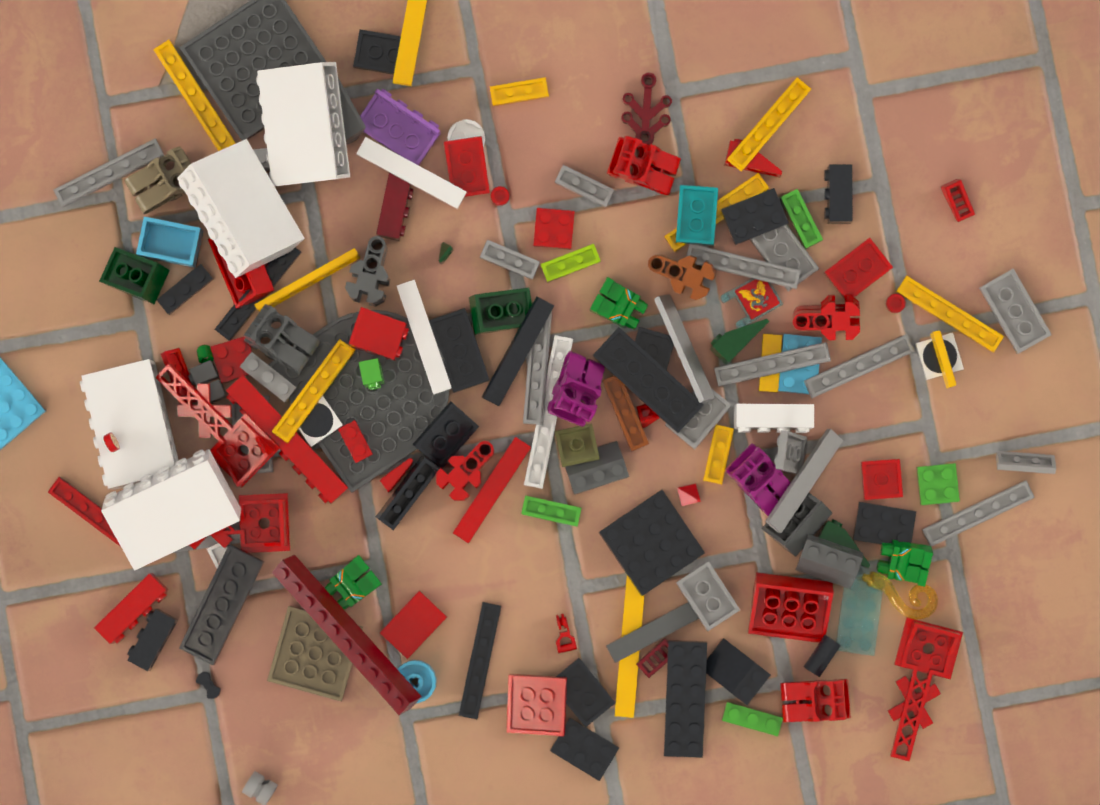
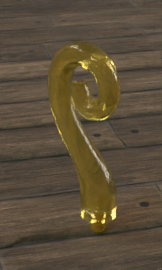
M871 572L869 575L864 573L862 576V581L867 582L869 587L883 591L897 611L905 617L916 620L925 619L937 609L938 597L935 590L929 585H925V587L915 585L909 591V601L916 607L922 604L917 598L920 592H924L928 596L927 605L923 609L916 610L908 607L903 602L892 582L885 576L876 572Z

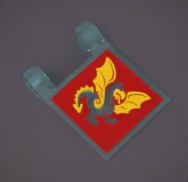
M750 279L720 297L722 303H726L735 297L746 315L745 318L736 322L737 328L746 326L783 305L771 283L756 279Z

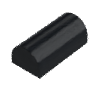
M824 635L803 667L820 677L841 645L829 636Z

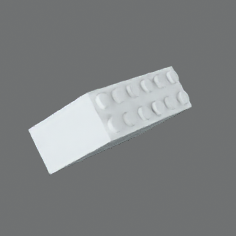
M320 62L257 71L256 81L260 88L259 103L262 106L263 112L261 120L265 127L264 141L267 144L268 150L266 158L270 166L269 178L273 185L282 186L350 177L336 62Z
M247 139L191 163L177 178L180 187L186 192L190 204L194 206L200 221L204 223L208 230L209 237L214 240L219 254L225 259L229 271L233 273L235 278L289 253L305 239Z
M150 359L82 375V381H80L81 390L86 393L87 398L84 400L85 407L91 414V418H89L91 430L94 429L96 437H93L96 449L99 448L100 452L98 462L100 467H103L105 473L102 475L103 483L105 486H108V489L116 490L130 483L136 484L144 476L149 474L153 476L163 467L168 466L170 468L176 465L175 463L179 460L161 384L155 378L158 375L156 363ZM110 432L116 437L120 449L114 453L109 451L103 439L104 435Z
M203 449L199 450L189 459L182 458L175 463L176 465L170 468L168 466L163 467L157 474L153 476L151 474L146 475L140 482L136 484L130 483L124 486L123 490L117 493L113 491L105 496L101 511L134 571L240 521L241 507L210 449L206 451Z

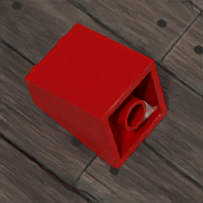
M361 307L349 345L353 348L396 361V358H400L403 347L400 345L402 339L406 340L409 329L406 328L407 324L405 322Z

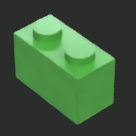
M379 359L359 362L363 385L370 390L381 388V384L385 383Z

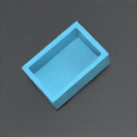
M144 217L136 254L148 259L196 268L203 230L199 227Z

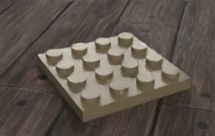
M288 606L267 681L342 702L353 663L305 610Z

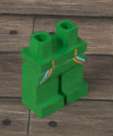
M607 277L590 311L622 328L626 326L635 330L640 320L631 315L634 310L644 314L648 304L641 300V296Z
M893 540L892 543H882L880 554L889 556L888 561L878 560L877 572L886 574L887 579L917 583L918 586L925 587L928 569L930 568L933 556L932 547L929 545L899 542L897 540Z
M358 555L329 580L330 583L326 585L325 589L331 596L337 591L341 594L342 598L337 602L345 610L349 606L353 607L381 586L382 583L372 571H369L356 582L359 577L370 569L360 555Z

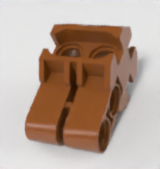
M654 255L648 260V267L651 271L671 279L670 282L674 292L681 294L686 286L692 288L693 291L690 298L694 300L707 296L710 288L702 285L704 278L714 280L716 276L712 263L704 262L701 269L694 267L697 257L692 255L679 261L663 255ZM656 258L662 261L660 269L655 268L653 265ZM673 265H677L680 268L678 276L671 273Z

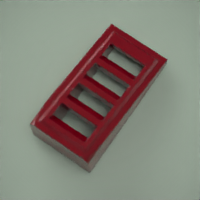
M666 638L661 640L636 663L648 678L654 675L668 661V655L661 648L664 645L668 649V640ZM656 651H659L661 653V655L664 657L663 660H661L658 657V655L655 653ZM651 656L659 663L657 666L650 659ZM645 661L653 668L651 671L645 666Z

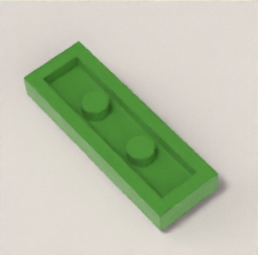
M798 189L780 197L805 249L823 241Z
M525 495L521 514L578 527L581 508Z
M730 702L726 703L722 721L774 736L779 735L783 717Z

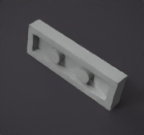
M565 165L562 166L555 180L556 184L605 208L614 193V189Z
M489 240L486 241L480 258L531 280H533L540 261Z
M252 352L240 366V368L285 403L297 389L296 386Z
M997 451L996 454L997 470L1055 474L1056 472L1055 455Z

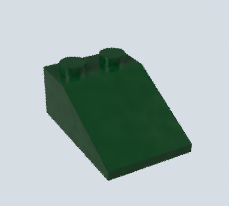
M114 247L99 282L154 305L170 270L157 262Z
M530 288L470 296L469 303L474 335L519 328L532 305Z
M764 319L728 331L723 336L719 333L712 340L711 344L713 346L710 350L727 365L769 323V320Z

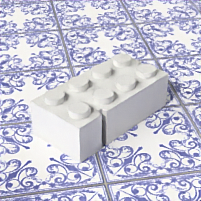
M814 404L734 405V429H738V433H750L751 429H757V433H769L771 429H777V433H780L781 430L790 431V429L796 430V433H807L810 429L814 428Z

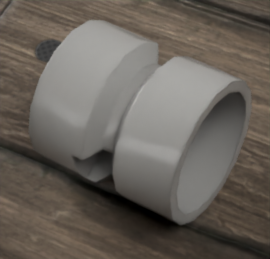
M254 771L243 788L242 793L250 798L256 797L258 803L266 805L278 785L271 780L265 781L263 775Z

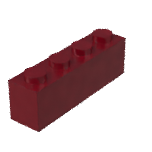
M390 172L376 235L400 241V237L405 235L406 226L403 223L404 218L408 219L410 207H407L408 199L412 200L414 189L411 188L412 184Z

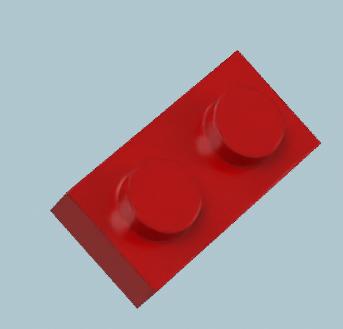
M355 420L338 429L355 463L373 455Z

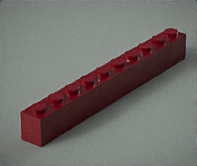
M296 555L283 559L272 571V574L398 715L410 710L422 696Z

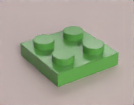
M956 463L916 467L920 505L960 502Z

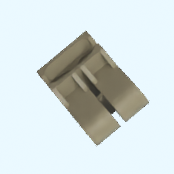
M180 146L167 151V154L160 159L159 157L155 158L145 168L124 180L132 195L137 196L135 200L143 214H147L163 204L183 196L182 194L185 191L181 187L175 186V181L191 162ZM170 161L174 162V168L166 170V164Z

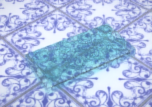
M857 575L851 589L843 587L836 640L841 645L838 651L874 656L884 579Z

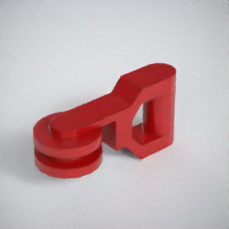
M561 614V617L556 615L559 630H561V626H564V629L567 628V631L559 632L560 636L556 640L558 654L576 650L575 638L570 635L567 618L564 617V614ZM563 637H568L572 643L560 645V640Z

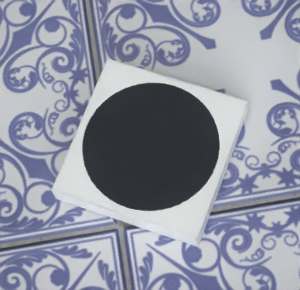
M953 333L942 335L952 371L963 370ZM932 339L916 343L926 380L943 376Z
M322 396L299 430L309 445L313 447L342 427L343 424L324 396Z

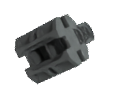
M374 236L369 240L364 260L351 265L349 272L352 273V277L357 278L356 284L346 282L345 286L346 291L354 302L360 303L362 294L368 295L366 302H369V306L373 307L382 304L386 299L384 291L378 290L379 285L389 286L390 278L383 267L388 247L380 236ZM376 244H383L380 250H374ZM371 262L378 263L374 269H370L369 264Z
M267 304L263 306L244 334V341L255 350L259 349L269 359L278 361L297 374H300L309 361L307 356L311 357L321 343L319 339L299 327L291 318L286 315L282 316L277 312V309ZM273 322H280L282 324L277 329L271 327ZM263 337H268L271 339V341L268 344H262L260 342V340Z

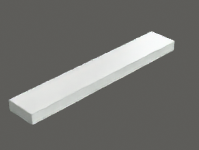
M365 137L356 153L358 156L456 209L459 208L467 193L463 189Z
M415 280L397 285L433 394L452 389Z

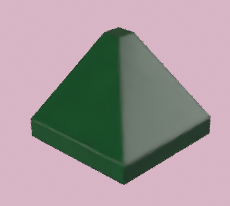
M445 242L441 244L438 261L441 265L453 252V247Z

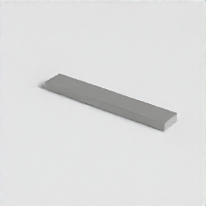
M155 138L53 191L61 206L65 207L141 169L155 158L159 157L160 159L165 155Z
M689 244L687 256L697 257L695 265L703 266V263L707 261L712 263L715 270L797 289L801 270L695 244Z
M662 295L654 299L699 403L715 399L671 296Z
M552 311L528 353L524 424L543 425Z
M905 334L804 380V384L810 397L814 398L915 351L908 335Z
M827 342L716 367L714 370L718 387L830 362L831 358Z
M827 429L766 519L765 522L776 532H783L843 442L833 430Z
M1027 480L936 522L922 529L929 546L932 547L1035 497Z

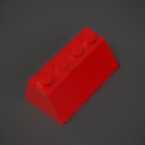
M208 239L236 309L264 298L274 291L265 265L235 278L233 273L229 271L225 259L219 254L214 240ZM247 290H250L249 293L245 296V298L239 302V299L243 296V294Z

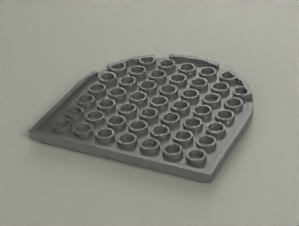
M371 310L407 324L406 328L409 329L406 340L402 339L400 346L403 347L400 358L397 357L396 361L354 348L356 350L323 395L343 426L354 420L356 421L373 453L370 457L355 463L338 429L318 442L351 493L417 450L413 443L447 406L450 390L433 394L408 318L388 311ZM359 312L342 316L313 334L321 343L311 357L307 356L309 361L300 374L293 372L278 361H272L268 364L297 387L289 398L291 403L300 394L338 340L341 339L349 345ZM439 349V352H440V355H441V358H442V361H443V364H444V367H445V366H446V362H445V359H444V357H443V355H442V352H441L440 349ZM378 358L381 363L385 384H381L379 389L370 390L363 385L359 362Z

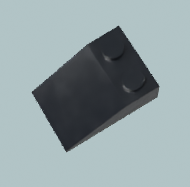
M724 638L707 658L706 674L746 705L749 704L771 676V674Z

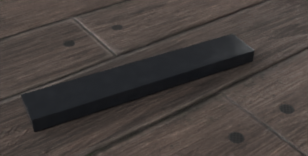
M296 247L289 253L268 262L265 266L273 288L302 253ZM247 290L243 294V296L239 299V302L245 298V296L249 293L250 290ZM266 297L238 309L233 305L215 330L228 341L232 340L257 309L254 304Z
M536 296L482 395L483 399L500 406L554 308L553 304Z
M482 603L458 716L478 719L501 611L500 605Z

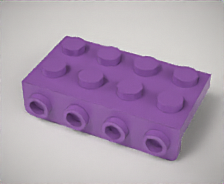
M376 89L374 96L360 115L366 126L363 132L394 153L419 166L441 134L438 129L439 125L431 120L427 122L423 119V115L416 110L410 111L406 108L407 104L399 99L395 101L386 90L382 89L380 91Z

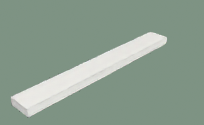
M554 336L547 370L543 425H536L524 481L526 486L543 489L557 416L549 414L547 407L553 399L552 390L560 376L564 359L567 353L571 351L572 338Z

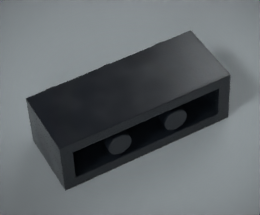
M829 164L827 170H824V181H827V188L824 189V200H827V207L824 208V219H828V224H851L853 222L852 164Z
M155 609L154 612L151 611L146 619L148 624L145 629L141 628L136 637L139 639L136 645H132L127 653L129 656L127 661L147 672L151 671L178 622V619L160 609Z

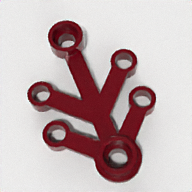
M648 72L641 78V84L644 87L643 109L634 100V96L631 93H625L622 99L623 103L629 105L641 118L642 128L633 120V115L630 112H624L621 120L623 123L628 124L636 133L635 138L642 140L641 136L647 135L648 140H642V143L652 144L654 134L663 126H668L671 118L669 115L663 114L660 116L659 121L649 128L650 120L664 108L670 107L672 99L670 96L665 95L651 109L652 88L656 84V76ZM648 78L652 80L650 85L645 83V80ZM630 96L632 101L626 102L625 97ZM663 99H669L670 103L668 105L663 104ZM624 115H629L631 119L625 121L623 117ZM663 117L668 118V123H662L661 119Z

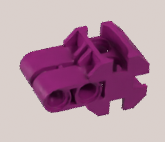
M569 351L564 359L560 376L553 387L552 394L554 396L548 404V413L581 427L585 426L586 421L590 422L597 410L596 400L602 392L600 384L605 367L592 359H587L586 361V357Z
M753 443L725 469L726 473L736 481L737 485L767 516L770 515L778 503L775 495L781 498L791 483L781 470L776 469V465L769 456Z

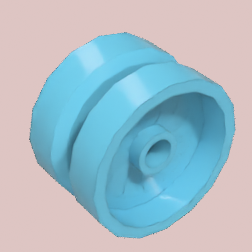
M412 660L405 662L398 668V671L422 696L417 703L425 701L433 694L437 678L435 671L429 664L421 660ZM418 678V684H412V679Z

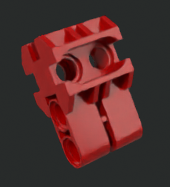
M629 136L619 137L607 174L615 178L624 179L627 183L642 186L663 195H670L675 179L666 174L676 176L681 158L662 151L655 145L642 143L640 139ZM636 149L638 152L637 157L634 154Z
M845 294V304H835V295H828L821 302V305L796 307L793 312V325L798 330H821V333L828 340H836V331H845L846 340H853L860 333V318H850V316H860L859 301L852 294ZM799 316L806 317L804 320L798 319ZM818 316H824L825 318H824V319H818L817 317H818Z
M482 441L466 457L452 456L448 462L454 469L447 474L440 468L436 473V484L441 489H444L450 483L455 489L449 496L454 501H466L470 495L464 488L469 483L476 489L481 485L480 470L493 457V445L488 441ZM483 446L491 448V452L488 455L480 453V449ZM473 459L478 464L475 469L471 470L467 468V463Z
M848 679L780 683L781 701L796 700V703L782 704L783 722L838 721L851 718ZM825 685L830 687L831 693L829 696L823 691ZM803 700H812V702L803 703ZM826 705L831 706V708H832V714H831V715H828V714L826 713V711H825V706H826Z

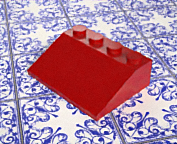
M756 572L748 634L819 643L827 633L834 594L833 583Z

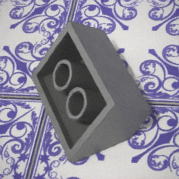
M338 78L347 145L356 141L366 126Z
M617 441L597 447L599 460L565 467L574 495L629 477Z
M808 493L782 533L776 532L767 523L762 527V530L796 557L803 549L807 535L814 536L832 515V512L822 501Z
M808 534L795 570L851 589L863 559V552Z

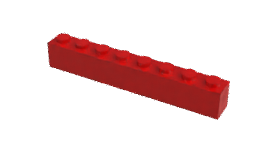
M244 375L226 390L228 393L227 399L233 405L237 403L241 407L240 413L242 415L247 413L281 447L279 455L285 461L289 459L294 464L292 466L293 470L298 475L303 474L307 478L305 480L306 484L312 490L316 488L320 492L318 496L325 504L327 502L332 504L348 489L297 432L289 443H286L272 433V430L282 416Z

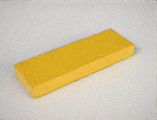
M546 77L490 86L493 106L549 97Z
M941 331L932 332L930 335L946 388L956 386V381Z
M762 335L761 357L781 353L782 335ZM780 373L760 377L759 391L778 393Z
M721 425L714 427L703 481L722 485L734 428Z

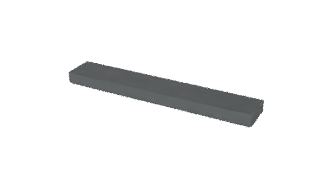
M689 602L606 645V648L614 663L699 618Z

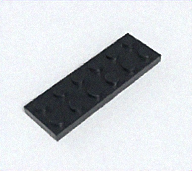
M619 327L593 354L594 358L676 433H679L704 406L703 403H699L698 399Z
M231 544L228 545L179 649L211 665H215L264 561Z
M668 640L664 756L703 758L707 641Z

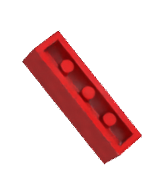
M149 573L94 627L95 630L109 644H118L124 639V633L128 629L132 630L139 624L138 619L142 615L146 617L153 610L151 606L156 601L160 603L167 596L165 594L168 591L167 587L153 573Z

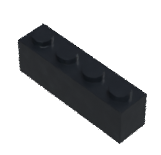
M421 455L375 517L394 531L440 468Z

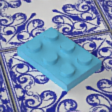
M783 334L781 352L820 344L822 338ZM819 364L780 373L778 391L809 394L804 380L819 374Z

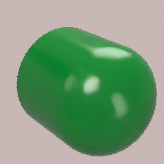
M201 345L197 348L199 363L213 361L214 357L209 345Z

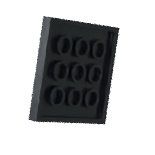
M660 490L598 532L641 596L705 554L663 490Z

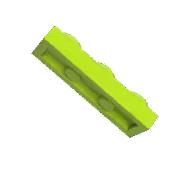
M591 244L540 265L548 283L600 263L601 260L595 245Z

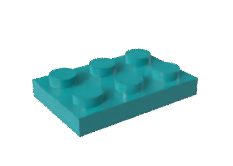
M680 185L676 243L714 246L718 188Z

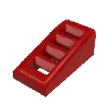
M955 179L941 186L942 192L957 222L975 215L961 179ZM957 187V190L950 192V189ZM958 194L961 195V197H958L953 200V196ZM964 201V204L956 207L955 204ZM967 207L968 211L959 214L958 211Z
M412 458L407 459L380 479L388 493L394 489L413 465L414 461Z

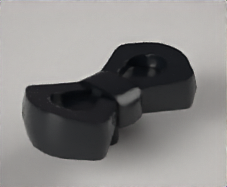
M202 672L197 676L196 683L203 685L207 690V698H217L221 688L214 685L210 678V673Z

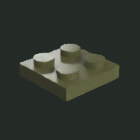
M592 423L586 424L583 427L577 426L555 431L562 467L600 459Z

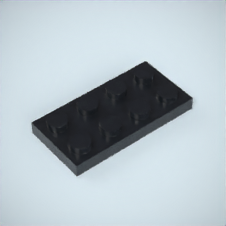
M464 308L429 320L453 393L490 381L466 309Z

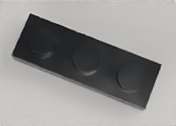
M200 264L160 296L157 301L167 314L170 315L214 279L203 265Z

